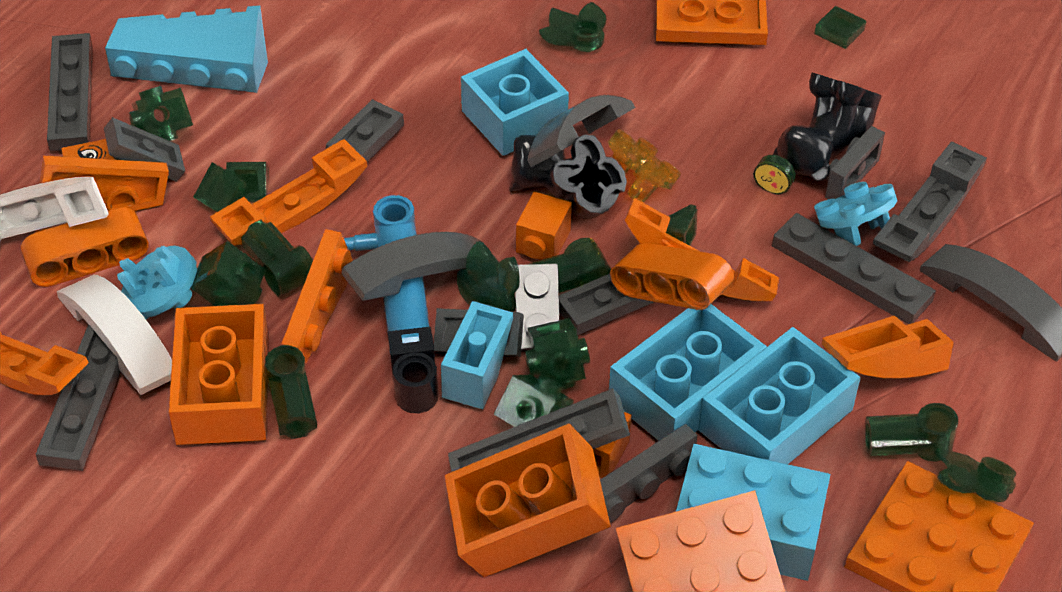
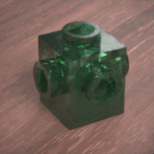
M158 86L139 92L141 100L132 103L134 111L128 112L132 126L168 141L178 139L176 131L193 126L181 88L163 93L162 87ZM154 110H158L163 114L162 122L155 119Z
M226 241L202 256L191 289L209 301L213 306L254 304L262 293L260 284L266 269Z
M570 318L528 327L532 350L525 351V358L530 377L537 375L542 387H550L551 390L568 389L573 387L576 381L586 379L583 365L590 363L585 338L578 339L577 330Z
M512 375L494 415L516 427L572 405L574 400L561 393L563 386L548 377L539 376L536 378L533 375Z

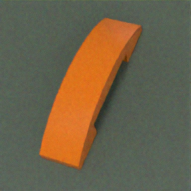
M343 139L311 157L312 170L253 204L245 197H242L211 215V222L233 246L254 243L276 236L311 218L337 199L367 168V161Z
M635 198L633 199L625 217V222L639 243L698 251L666 233L670 217ZM743 258L736 270H733L734 280L732 284L721 294L742 300L773 301L777 294L779 277Z
M0 332V383L10 388L35 395H53L59 393L89 363L86 356L54 345L46 352L2 335Z

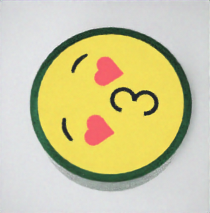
M766 155L761 158L753 172L756 183L763 190L778 195L786 193L796 177L793 166L786 159L777 155Z

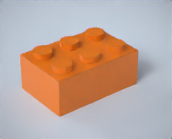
M264 304L176 308L169 416L176 445L266 440L269 335Z
M570 423L444 475L458 556L483 577L611 527L593 448Z

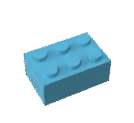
M712 304L704 310L687 308L610 366L609 390L613 388L619 394L624 412L631 414L632 419L658 441L684 424H687L696 432L699 430L703 397L767 346Z
M792 327L703 397L699 431L722 450L789 464L853 410L861 377L848 370L836 358Z
M693 444L676 511L755 490L780 575L808 581L831 474Z

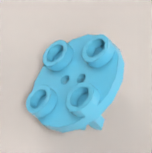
M867 182L854 183L844 188L845 195L817 203L814 208L820 226L834 229L839 237L856 246L860 245L861 239L858 226L868 221L871 229H875L878 226L882 229L890 219L888 211L898 201L892 184L868 188Z
M175 245L161 246L137 264L129 258L119 262L120 267L124 270L117 274L118 280L123 285L121 292L134 304L145 319L157 316L171 308H181L190 301L192 297L190 288L197 273V262L186 248Z

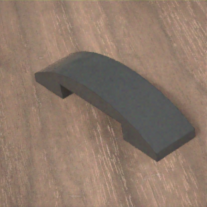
M599 95L582 101L554 117L540 129L532 142L527 159L528 163L533 167L571 146L574 140L579 137L573 127L574 124L582 121L590 134L636 107L631 100L614 95Z
M951 141L932 165L929 178L899 216L896 214L892 215L874 238L873 245L908 262L917 258L929 247L953 217L982 171L987 157Z
M431 232L402 238L369 251L344 266L341 274L362 301L398 294L403 280L460 269L467 279L500 273L503 265L481 240L473 236L457 232Z
M945 244L921 265L920 271L952 293L960 286H963L1025 327L1021 339L1057 362L1062 357V307L1043 289L1017 270L982 252Z

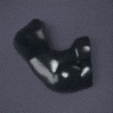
M812 72L809 79V89L816 97L810 126L791 125L778 140V147L774 150L772 160L777 167H784L794 174L809 176L814 180L822 181L829 175L830 158L845 151L855 137L861 138L873 126L882 95Z
M585 134L577 137L570 150L572 158L566 159L564 150L533 167L530 166L527 159L536 135H519L514 140L511 168L513 181L509 187L511 192L526 188L545 187L556 198L572 202L573 215L583 219H590L608 211L616 202L619 193L624 192L626 189L627 180L623 168L617 160L605 156L604 149L595 136Z

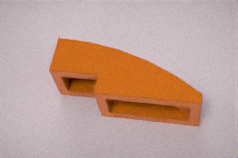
M895 315L822 338V346L848 370L879 378H910L948 370L954 343L953 340L928 319L905 325Z

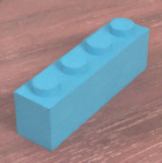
M260 5L248 6L245 12L232 13L231 8L216 9L212 15L197 16L195 11L181 12L180 17L168 19L163 14L118 18L105 47L110 73L114 77L255 93L258 91L268 64Z

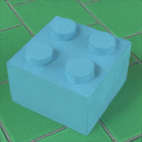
M527 49L461 76L462 112L502 156L514 151V140L519 135H537L548 121L568 110L569 92Z

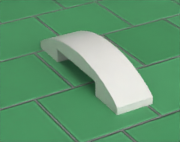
M74 177L54 180L1 194L0 241L4 238L63 223H68L69 227L106 218L109 212L94 178Z
M94 274L57 291L58 298L77 321L84 318L117 357L119 370L140 395L171 381L172 358L140 311L110 281Z

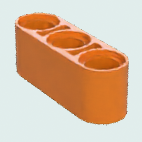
M116 208L109 210V215L103 219L69 227L68 223L35 232L26 237L21 244V253L33 283L42 287L54 286L119 266V262L127 258L131 261L141 258L147 252L149 242L136 212L131 208Z
M639 243L611 268L610 278L616 289L625 296L704 310L732 284L734 273L725 259L713 253Z

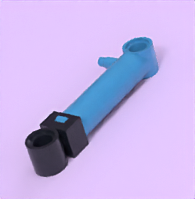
M400 195L383 197L377 201L373 209L375 233L354 235L353 237L344 238L349 250L365 251L374 250L390 242L417 235L412 202ZM422 276L403 280L398 294L383 297L395 400L402 410L417 414L429 411L438 401L437 366L435 364L432 330L429 323Z

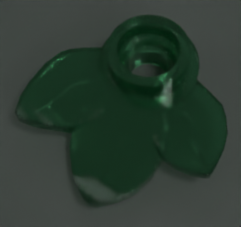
M593 2L585 5L579 12V15L552 8L549 14V27L540 29L539 34L548 43L558 46H572L582 52H591L600 48L604 43L605 34L602 29L606 25L607 18L603 10Z
M482 241L474 243L467 255L466 269L457 272V285L462 297L469 305L474 301L510 312L515 311L516 301L514 293L519 288L520 283L516 258L508 257L498 263L489 248Z
M936 448L934 452L947 466V469L938 473L937 479L941 484L953 491L961 493L976 492L986 501L1004 502L1016 487L1014 482L1016 472L1003 461L992 457H983L979 463L968 455Z

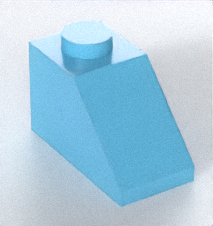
M472 301L441 363L442 398L483 410L499 375L513 321V312Z

